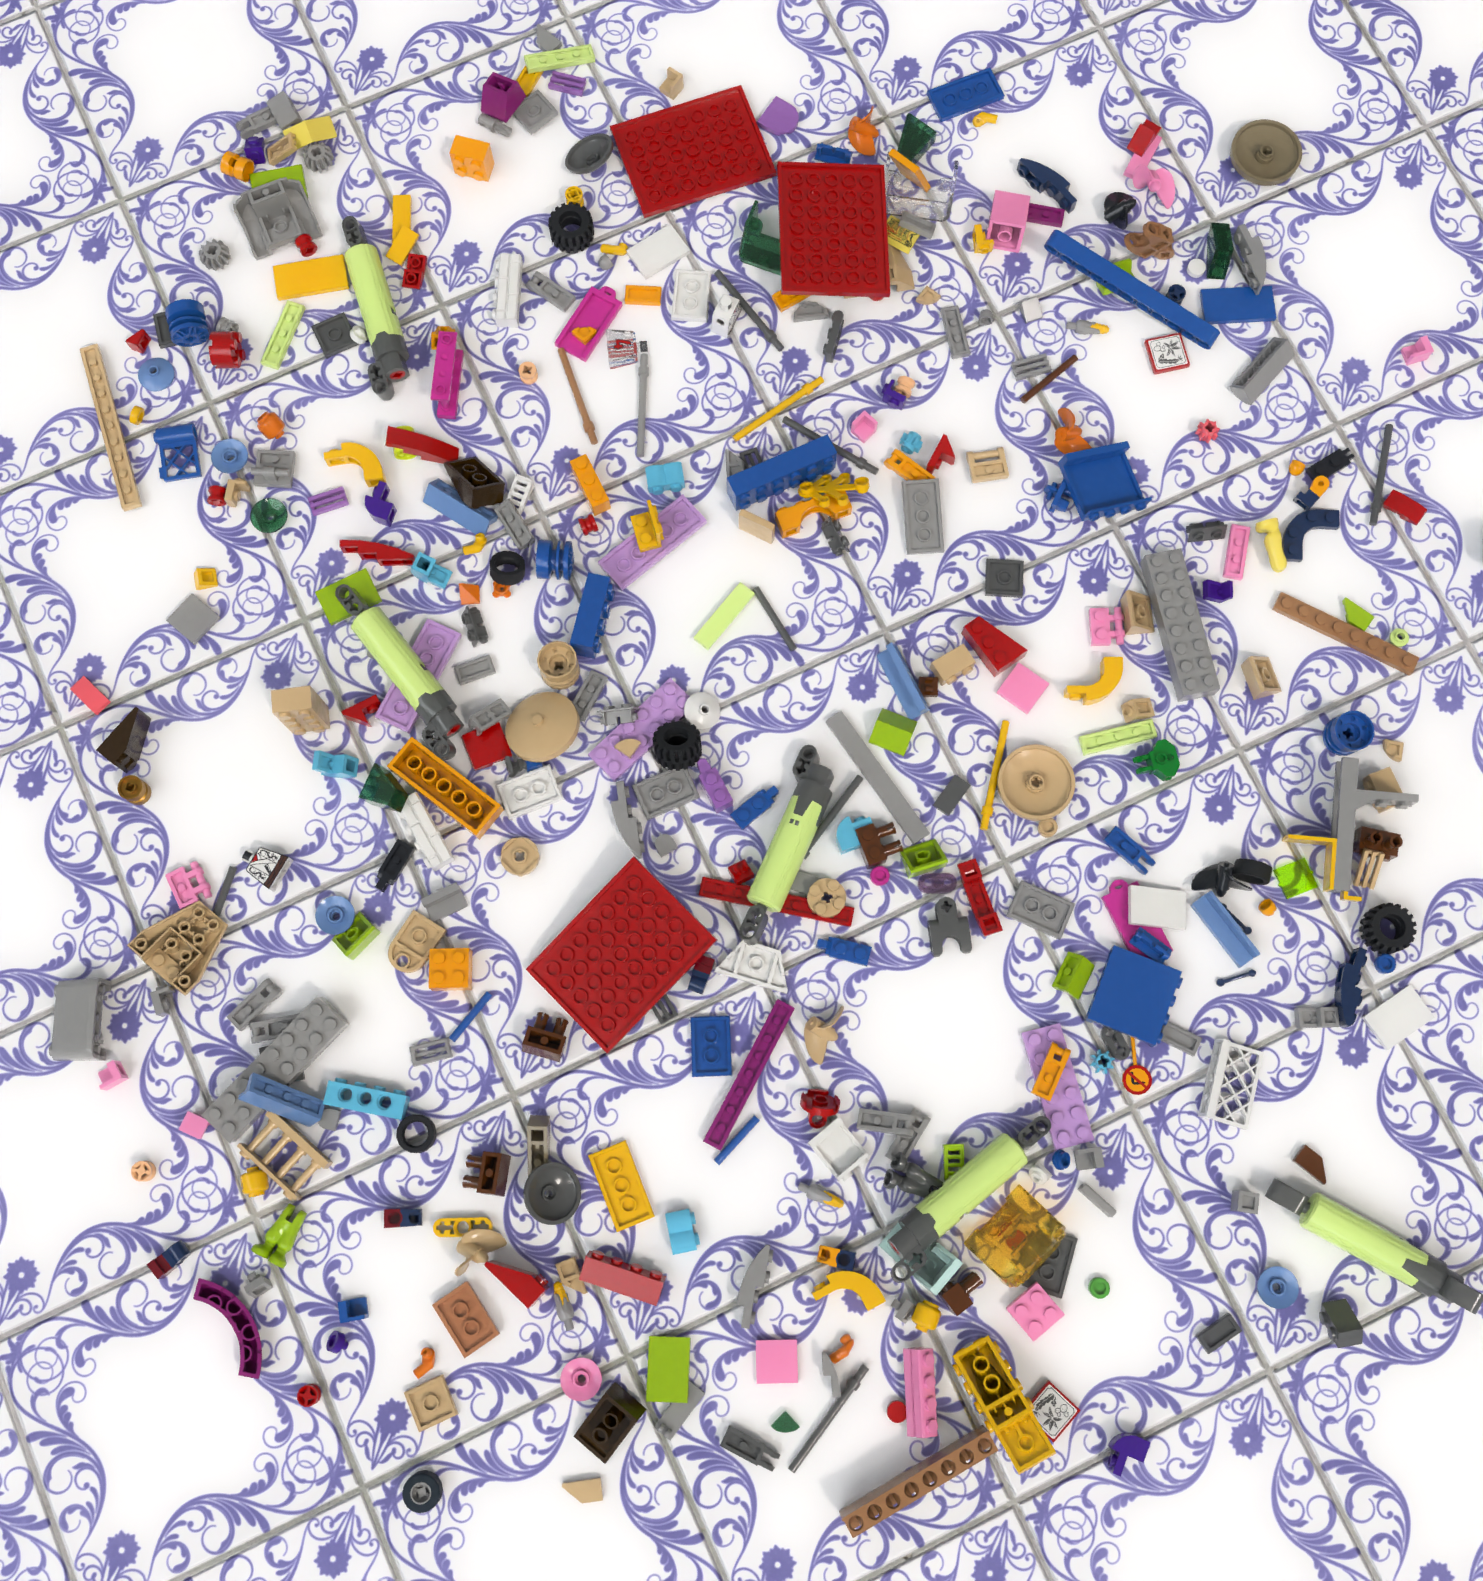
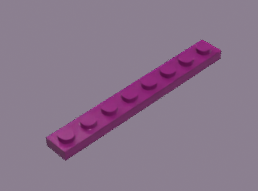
M777 999L703 1142L720 1151L722 1150L795 1009L794 1007Z

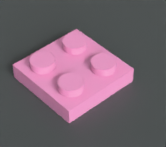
M1037 1281L1006 1307L1007 1311L1033 1341L1038 1339L1065 1315Z

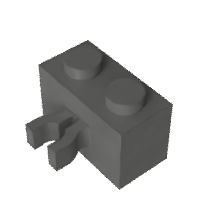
M1340 1299L1323 1302L1319 1318L1322 1325L1326 1326L1328 1336L1331 1340H1334L1337 1348L1362 1344L1363 1328L1347 1300Z

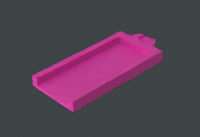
M591 286L554 342L555 346L558 348L563 347L567 353L586 362L623 306L622 302L616 299L615 290L608 286H604L600 290ZM577 327H592L597 330V334L584 345L572 335L571 331Z
M1122 879L1113 881L1109 886V894L1101 899L1127 950L1149 958L1129 943L1139 927L1172 949L1162 928L1128 924V886H1140L1138 881L1129 885Z

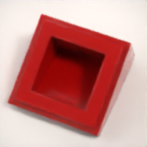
M141 329L125 342L132 350L143 354L151 338L144 329Z

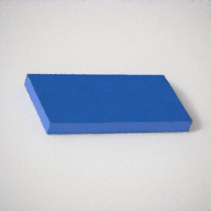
M991 68L927 91V96L940 122L1000 101L1005 96Z
M1262 286L1258 295H1255L1250 287L1201 289L1199 292L1203 320L1209 324L1268 322L1276 320L1272 286Z

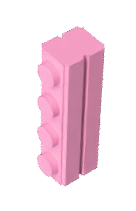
M903 1348L907 1436L916 1438L937 1437L938 1423L933 1348Z

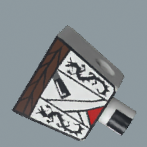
M727 294L721 296L713 312L711 332L728 339L742 311L739 299Z
M262 847L256 853L246 850L242 856V860L249 863L246 871L273 892H275L293 862L286 855Z

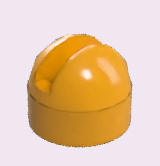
M1292 460L1289 465V472L1294 476L1300 475L1306 466L1300 461Z
M1271 899L1263 900L1258 907L1262 914L1266 916H1272L1277 909Z

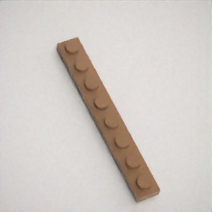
M1283 592L1278 595L1272 608L1273 611L1409 676L1413 673L1420 658Z

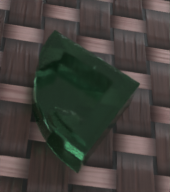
M786 1410L770 1425L774 1430L783 1433L794 1432L800 1428Z

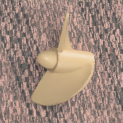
M844 1006L840 1007L836 1015L828 1023L813 1016L805 1024L804 1039L808 1054L819 1065L823 1063L827 1042L838 1039V1034L832 1026L840 1018Z
M477 1228L464 1233L462 1239L457 1244L456 1250L466 1257V1261L456 1268L455 1275L461 1276L464 1274L471 1260L475 1263L487 1262L489 1259L487 1253L506 1246V1240L501 1234L490 1229Z

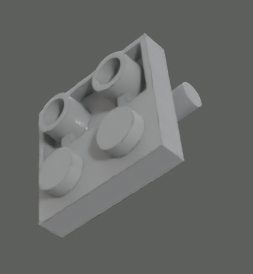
M258 449L256 466L251 468V475H254L253 484L257 487L292 488L295 452Z

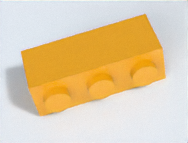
M584 454L569 461L571 470L594 516L611 509L609 498L587 455Z

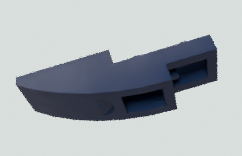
M1025 158L1019 160L1017 171L1021 177L1029 182L1034 190H1037L1039 193L1046 190L1047 194L1054 198L1059 206L1068 214L1074 210L1077 199L1068 191L1070 183L1064 177L1036 161Z
M1361 947L1353 949L1349 963L1345 962L1339 965L1336 976L1335 1007H1338L1339 1025L1342 1028L1354 1024L1357 1017L1355 1014L1356 1008L1360 1006L1363 999L1361 995L1363 989L1355 987L1361 979V974H1359L1361 967H1364L1367 961V956H1365L1367 950Z

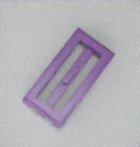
M553 71L548 88L582 97L586 86V78Z
M343 486L308 497L314 516L349 505ZM343 499V501L333 503L334 501ZM325 504L327 505V506H324V507H321V508L316 509V507H319V506H322V505H325Z

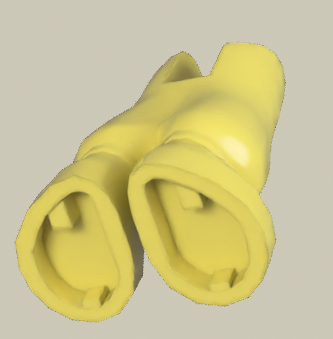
M1271 518L1256 523L1255 529L1258 533H1267L1264 538V545L1268 553L1269 562L1272 570L1279 573L1286 568L1287 560L1282 548L1278 518Z

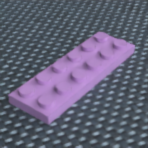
M683 494L658 513V520L661 523L664 540H661L662 547L640 553L635 533H633L598 561V565L621 591L707 523V520Z
M427 619L414 642L412 649L437 681L462 635L433 620ZM392 683L375 714V718L409 734L419 717L394 683Z
M669 678L639 706V710H635V713L638 714V720H635L634 723L620 724L588 756L616 782L653 747V734L659 726H663L664 723H670L673 720L675 722L685 717L684 705L689 696ZM625 739H635L641 742V745L631 758L616 750L614 746Z
M1060 1023L1021 1033L1033 1078L1036 1081L1051 1043L1055 1042L1058 1044V1047L1067 1048ZM1054 1054L1053 1059L1060 1061L1061 1056ZM1069 1056L1051 1101L1040 1098L1044 1115L1051 1122L1049 1133L1054 1150L1094 1141Z

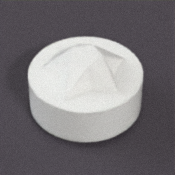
M356 325L350 330V337L356 343L364 344L368 340L367 332L363 327Z

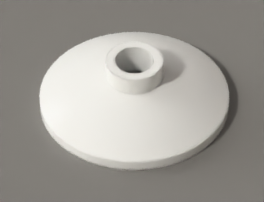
M698 692L686 700L684 716L691 725L694 724L696 726V729L706 730L718 722L720 706L712 695ZM702 707H706V713L702 711Z

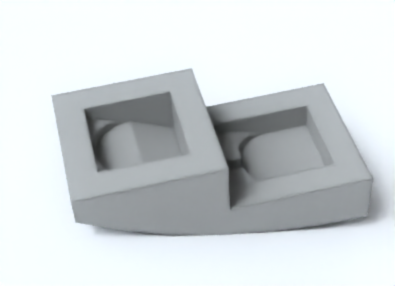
M1338 1007L1294 1008L1296 1028L1340 1027Z
M822 1352L823 1376H831L832 1397H841L839 1379L834 1365L827 1353Z

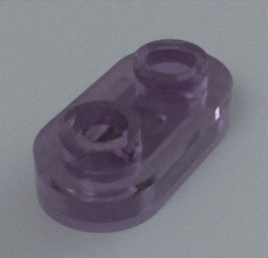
M930 873L922 875L917 885L918 889L924 894H947L954 891L957 886V880L950 873ZM925 880L931 881V886H926ZM944 880H949L951 885L946 886Z

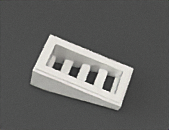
M516 474L507 499H510L514 505L519 506L517 510L521 515L535 485L532 479ZM517 490L522 491V492H524V495H523V494H520V493H518V492H516V491H517ZM514 497L519 498V499H521V502H520V501H517V500H514L513 498H514Z

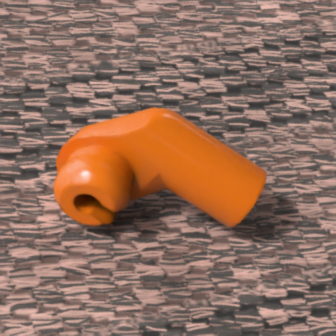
M845 1334L840 1338V1342L843 1344L842 1347L829 1355L832 1363L836 1364L849 1355L854 1345L853 1338L851 1339L849 1334Z
M425 1347L421 1351L422 1364L413 1370L414 1375L418 1379L434 1367L435 1352L432 1348Z

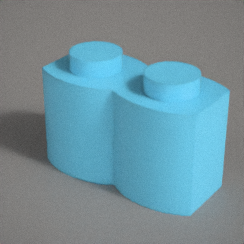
M681 462L645 467L649 493L660 495L667 490L679 492L685 488Z
M688 1208L665 1213L673 1255L697 1250L696 1245H700L698 1232L694 1233L692 1225L696 1224L694 1212H690Z

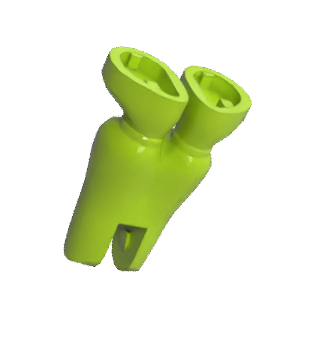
M290 1203L265 1234V1243L255 1244L251 1248V1251L268 1259L269 1262L283 1269L287 1264L285 1254L292 1249L307 1215L305 1211L301 1210L293 1222H289L295 1210V1206ZM277 1244V1250L271 1255L273 1248Z

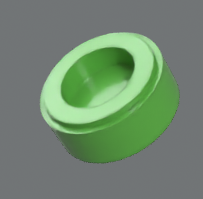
M1095 1277L1089 1282L1088 1290L1093 1297L1103 1299L1109 1294L1110 1286L1104 1278Z

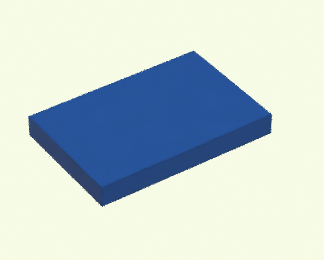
M730 1016L690 1017L692 1077L732 1076Z

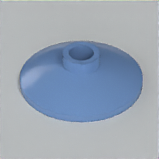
M151 358L145 361L138 371L140 384L145 389L153 392L162 391L169 387L175 376L173 366L163 358Z
M236 439L220 441L211 453V461L218 471L227 474L240 471L248 460L247 448Z
M328 897L317 907L315 914L316 923L327 934H342L354 922V907L344 897ZM339 913L340 918L335 920L334 915Z
M1273 1266L1261 1273L1257 1282V1290L1260 1298L1266 1305L1276 1309H1284L1296 1301L1299 1285L1291 1271L1284 1267ZM1275 1283L1279 1286L1277 1291L1273 1290V1284Z

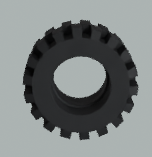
M569 202L568 205L563 203L561 207L557 206L555 211L550 213L551 217L548 219L550 236L556 248L559 247V250L562 252L566 250V253H571V251L578 253V250L584 251L585 246L589 247L590 242L594 239L591 213L589 210L587 211L585 206L580 207L579 203L573 205V202ZM571 224L580 226L575 231L563 230Z
M673 720L670 723L666 722L663 726H659L653 734L655 759L663 768L668 767V770L676 769V771H680V769L686 770L689 766L693 767L695 762L702 756L700 731L696 729L694 724L691 725L688 721L683 722V720L675 722Z
M1380 904L1363 915L1365 918L1360 921V924L1363 926L1359 927V932H1363L1361 939H1365L1366 943L1364 944L1367 947L1371 946V950L1374 952L1378 951V954H1392L1404 950L1414 941L1413 935L1417 933V930L1414 929L1417 926L1416 921L1412 922L1413 915H1408L1407 912L1409 910L1407 908L1401 909L1400 904ZM1382 918L1391 921L1394 925L1395 936L1393 939L1387 938L1381 932L1380 922Z

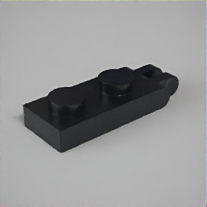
M1349 448L1343 451L1338 449L1307 468L1305 472L1312 481L1317 476L1329 478L1350 465V460L1355 456L1353 453L1346 456L1351 451Z

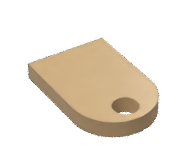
M413 910L389 946L388 958L394 968L404 973H413L420 970L429 959V949H436L447 930ZM406 956L408 958L407 965L400 967L398 959Z

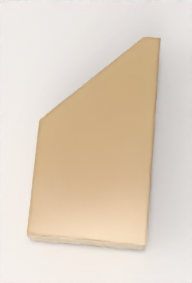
M575 1256L555 1264L563 1285L583 1294L588 1293L584 1281L579 1280L581 1272Z
M601 1477L562 1483V1488L582 1504L603 1501Z

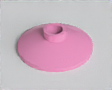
M575 1358L568 1362L563 1368L560 1377L562 1390L570 1399L575 1401H586L594 1397L602 1383V1374L598 1365L588 1358ZM584 1375L586 1378L585 1382H579L578 1376Z

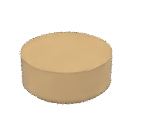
M1051 818L1040 821L1037 829L1041 836L1049 838L1057 832L1058 825Z

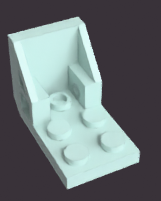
M898 1222L878 1245L896 1262H899L901 1259L887 1241L902 1229ZM934 1242L924 1251L927 1257L925 1265L912 1276L929 1292L937 1295L963 1263L938 1242ZM913 1255V1260L908 1263L909 1267L916 1262L920 1264L919 1260L921 1257Z

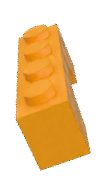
M838 491L841 494L847 495L846 491ZM829 496L830 506L825 508L820 507L819 501L812 498L806 502L799 501L794 506L788 508L782 507L775 512V521L782 539L800 533V525L803 519L812 513H824L835 520L851 515L852 505L850 501L847 505L840 506L837 499Z

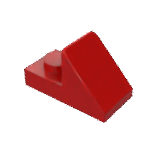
M1146 119L1143 124L1138 126L1127 149L1142 157L1159 134L1161 127Z
M943 434L927 464L926 471L930 474H933L935 469L939 470L942 461L954 465L955 455L945 434Z
M375 694L341 712L347 720L372 727L366 714L377 712L381 701Z

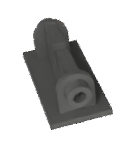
M829 516L830 522H822L821 529L827 540L831 537L834 538L828 542L832 553L840 556L843 554V550L850 552L848 548L850 543L847 537L843 536L840 531L842 529L840 522Z
M1220 520L1206 522L1205 527L1203 523H1191L1189 526H1186V533H1189L1187 542L1224 539L1228 525L1220 522Z
M466 606L461 618L468 630V640L472 642L474 648L478 642H481V644L487 643L489 637L485 625L478 626V624H483L480 610L477 607L469 609Z

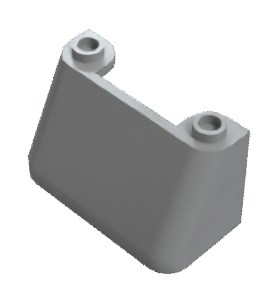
M102 978L59 981L58 985H55L54 995L56 1000L52 1044L49 1047V1055L52 1056L53 1060L106 1061V1051H102L100 1044L104 1042V1040L100 1039L103 1000H107V996H104L105 992H111V981Z

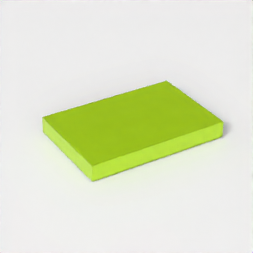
M302 164L249 174L252 189L284 177L296 181L299 180L308 198Z
M366 568L315 592L331 626L353 616L347 612L335 595L336 588L339 585L345 584L356 589L369 608L382 602ZM349 591L345 593V598L349 596Z
M649 1336L646 1402L688 1403L690 1337Z

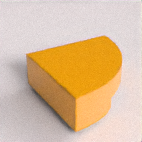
M577 327L571 333L586 345L597 334V330L592 327Z

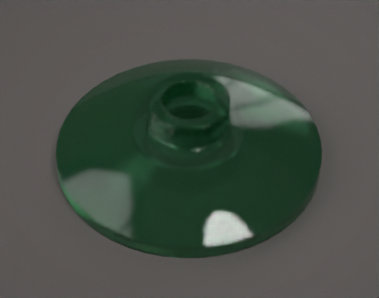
M265 498L258 501L250 513L252 525L262 533L277 532L285 525L288 518L285 505L274 498Z

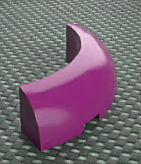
M199 1278L193 1299L209 1304L221 1312L237 1335L240 1346L238 1375L259 1379L262 1367V1345L252 1315L238 1297L229 1290L216 1283Z

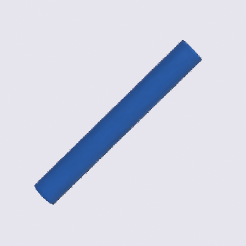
M486 991L449 1036V1039L456 1042L491 999L492 995Z
M754 1115L716 1156L714 1161L720 1165L760 1120Z

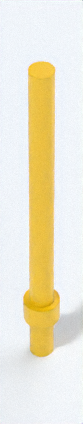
M819 376L811 383L807 382L801 386L802 389L732 436L734 441H739L804 395L808 396L814 391L813 389L824 383L823 378Z
M1006 720L1002 721L985 806H982L980 829L984 831L988 829L989 820L994 810L992 805L997 786V777L1001 767L1010 724Z

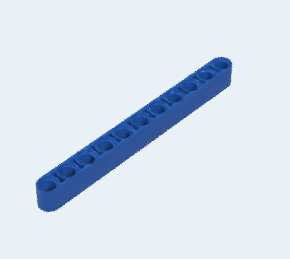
M1053 230L1046 241L1044 248L1049 253L1200 347L1209 350L1218 338L1220 331L1065 233Z

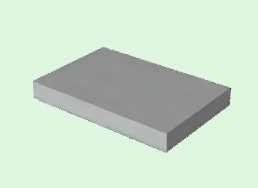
M676 769L666 770L632 785L647 821L700 798L688 769H680V771H676Z
M1021 880L1006 917L1060 940L1075 904Z

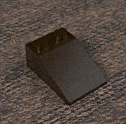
M476 456L444 462V467L461 500L471 509L503 502L505 482Z
M135 706L96 751L127 773L136 766L137 761L140 759L151 718Z
M614 1382L573 1437L606 1464L647 1409Z

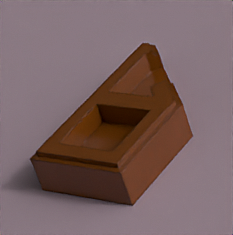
M1303 1145L1292 1161L1322 1185H1325L1326 1176L1322 1157L1307 1145Z

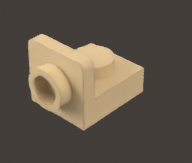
M235 478V480L228 479L224 500L229 507L236 508L237 501L241 499L240 491L250 492L249 484L241 478Z
M1150 698L1131 699L1121 705L1126 723H1130L1135 719H1146L1155 716Z

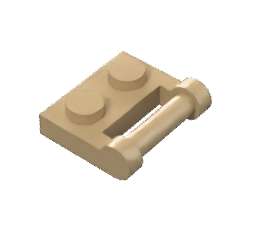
M1003 447L976 453L972 451L966 452V460L972 483L1009 477ZM998 457V460L975 463V460Z

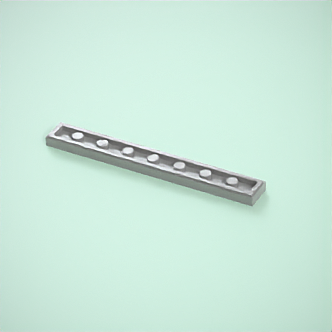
M840 711L826 720L825 723L913 845L928 836L930 832L843 712Z

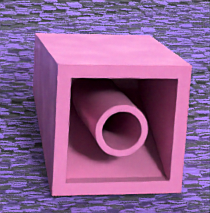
M995 190L986 233V240H994L993 249L1019 253L1026 228L1030 196Z

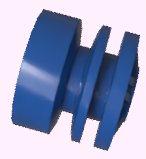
M181 299L170 303L165 308L170 338L174 344L192 347L208 340L210 333L208 324L205 321L206 315L202 303L192 299Z
M539 539L536 552L537 579H551L552 573L555 571L557 580L561 579L563 572L564 580L569 581L574 568L572 541H566L565 548H563V541L559 540L556 549H554L552 540Z
M1348 711L1330 720L1325 725L1322 734L1323 742L1331 753L1338 756H1348L1366 748L1372 742L1375 732L1374 725L1366 714L1359 711Z

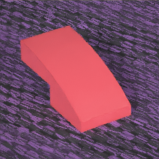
M85 676L70 688L96 715L111 703Z

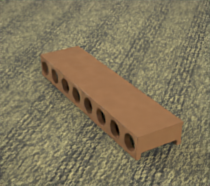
M981 1425L839 1511L841 1519L845 1522L853 1538L999 1451L990 1436L989 1430L984 1425Z

